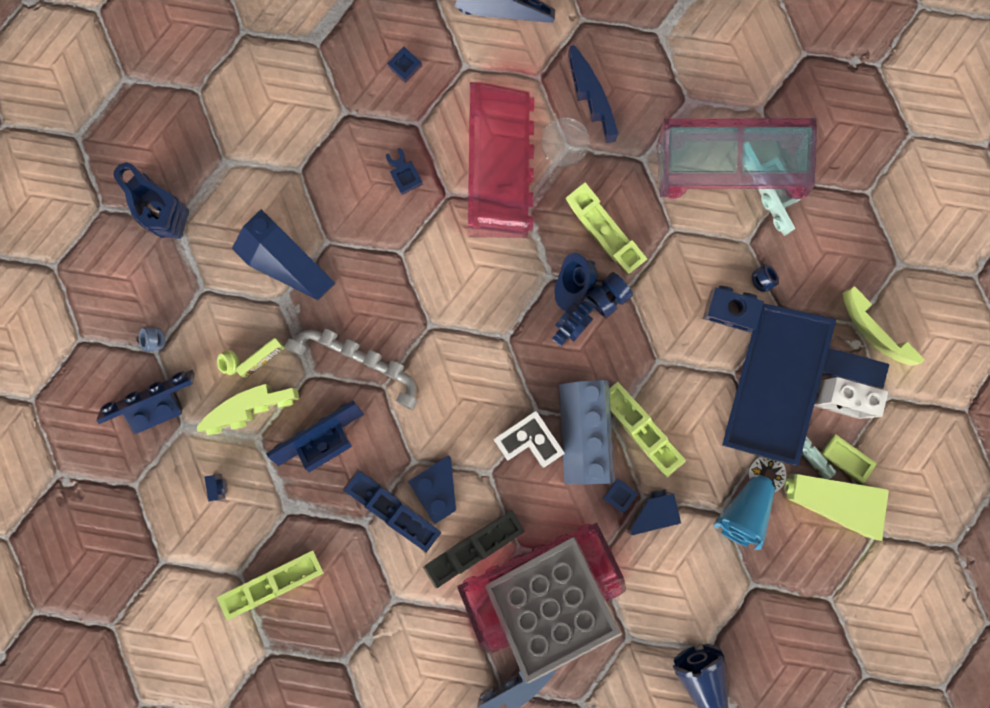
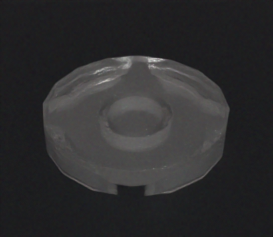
M569 117L558 118L550 122L544 129L541 138V146L545 157L553 164L561 167L579 163L586 156L590 144L589 134L585 126L578 120Z

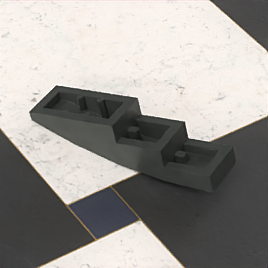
M511 510L422 567L434 587L439 588L458 574L463 573L517 538L525 530Z

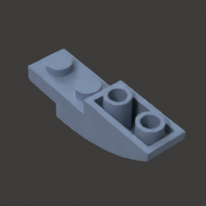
M518 666V672L521 677L513 676L504 681L503 687L496 691L492 688L482 693L477 707L499 708L506 704L507 708H519L532 699L548 683L556 670L531 683H526Z

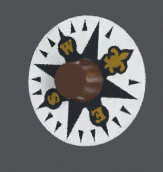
M759 457L752 463L749 469V479L759 475L765 476L773 482L772 485L775 487V492L780 490L785 484L787 473L782 462Z

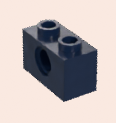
M727 286L715 287L710 291L703 319L751 333L757 329L764 301L758 300L757 295L744 292L742 295L734 293L733 289ZM730 302L737 304L739 309L737 314L729 310Z

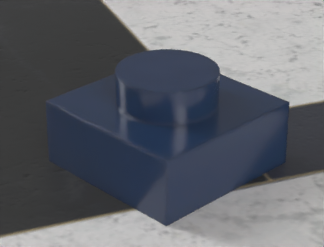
M404 46L387 63L388 68L405 83L422 67L421 61Z
M222 474L205 476L208 502L226 499L227 483L224 478L222 479Z
M617 478L602 499L624 514L639 493Z

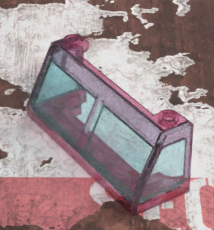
M816 118L664 119L656 146L660 197L677 199L685 194L687 189H786V194L794 199L808 197L815 185Z

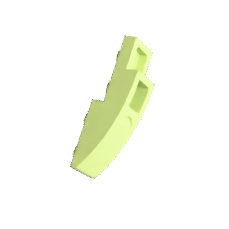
M264 384L241 392L211 411L198 424L197 431L206 432L207 435L222 433V428L231 426L232 430L246 427V422L253 421L252 410L254 414L269 411V406L277 404L278 408L291 406L294 400L300 399L298 389L290 388L273 392L271 385Z

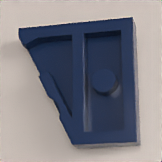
M450 455L408 481L434 524L456 511Z

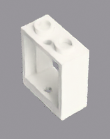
M839 377L821 380L814 406L857 419L882 417L888 391Z

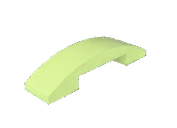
M583 183L565 198L596 242L627 275L647 260L633 240L629 241L599 204L601 201L586 183Z
M855 286L842 293L851 320L872 346L886 356L903 364L916 365L925 361L908 341L896 344L865 312L872 304Z

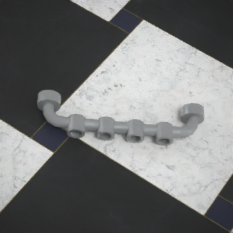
M312 329L304 330L294 340L288 339L285 349L302 357L306 350L303 343L308 339L315 340L327 348L336 350L350 359L361 362L371 369L404 383L406 392H400L396 399V402L400 405L414 410L418 402L414 398L416 384L412 377L402 372L404 369L403 365L392 360L389 365L381 362L382 356L372 350H368L367 354L358 351L360 345L349 339L342 343L336 340L338 335L328 329H324L322 333Z

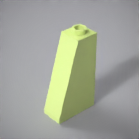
M790 474L789 478L786 479L784 490L787 493V499L867 538L882 541L889 490L799 474Z

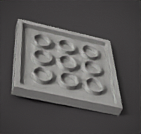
M574 537L485 585L526 683H531L622 635L587 560Z

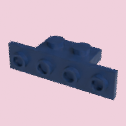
M193 370L186 373L181 371L174 374L170 380L163 383L161 381L155 382L142 392L138 393L135 391L128 394L121 401L116 403L114 401L108 402L100 408L96 421L98 424H101L123 414L133 432L137 434L182 414V408L174 397L173 392L192 385L195 374Z
M353 400L342 405L330 415L320 418L317 423L307 429L297 432L295 436L287 441L277 444L266 455L277 466L299 455L305 470L311 472L352 447L343 427L363 416L364 413Z

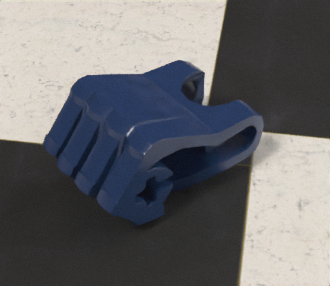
M128 162L119 164L114 170L113 175L125 193L133 218L143 228L156 236L181 239L189 215V208L177 197L156 186L146 174L141 173L133 164ZM131 170L134 176L127 183L123 180V173ZM148 204H151L155 209L160 211L159 214L148 207Z

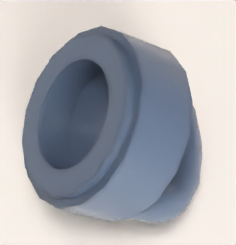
M142 327L139 332L140 347L144 352L161 350L165 345L163 332L156 327Z

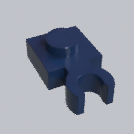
M398 148L397 150L400 155L398 160H392L389 153L386 154V159L390 166L396 168L390 171V174L401 195H404L423 185V182L412 161L404 163L405 154L401 148Z

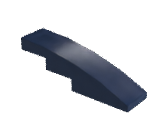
M570 46L568 58L577 101L587 100L591 121L602 122L606 143L616 142L618 131L604 90L592 68L576 46Z
M829 348L822 376L839 377L883 389L890 364Z
M359 469L343 488L344 492L363 504L367 510L382 519L386 525L426 553L442 533L415 510Z

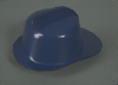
M578 253L569 254L564 259L554 290L555 300L562 310L567 311L573 303L580 306L586 292L596 285L597 271L595 262L586 260V258Z

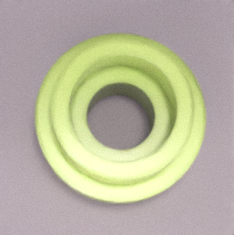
M225 350L222 354L218 355L217 365L222 373L232 375L237 372L235 369L240 365V360L232 350Z

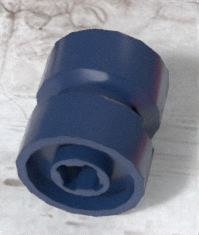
M611 272L601 281L602 286L596 285L586 294V297L596 305L595 310L604 318H608L617 310V304L623 305L633 296L629 286L615 272Z

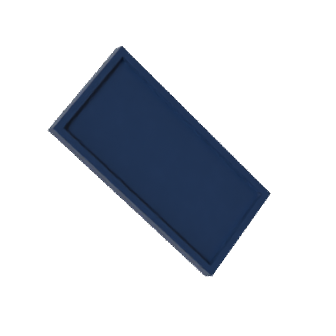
M763 304L757 329L751 335L722 446L799 466L837 319Z

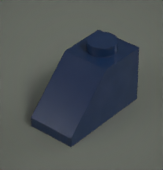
M666 489L651 492V497L644 499L627 528L628 533L636 535L682 524L674 493H666Z

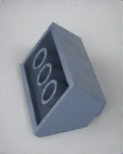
M594 380L559 384L562 450L565 453L563 454L564 484L614 483L609 381Z

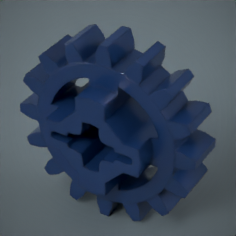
M588 298L580 306L573 303L555 324L559 330L552 340L560 347L569 338L574 342L593 320L589 314L596 305Z

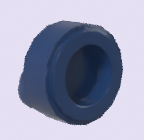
M764 264L752 273V282L757 290L766 292L779 284V277L770 265Z

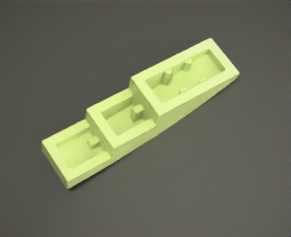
M619 382L609 388L611 414L665 477H669L686 462V459L675 449L665 434L653 423L651 417Z
M310 551L216 598L228 621L324 573L314 551Z

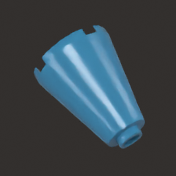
M762 475L752 477L716 519L714 527L717 529L720 526L723 529L721 534L742 546L748 547L749 543L756 545L754 549H762L775 493V487L772 485L773 482Z

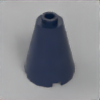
M704 644V649L695 650V647H690L680 652L673 660L674 672L697 708H728L725 659L721 648L716 645Z

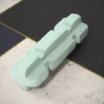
M806 437L803 447L804 453L802 455L815 470H819L818 473L823 479L829 480L836 474V470L827 464L828 461L815 446H811L812 442Z

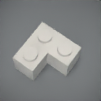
M536 411L493 439L507 461L528 447L542 468L565 454Z

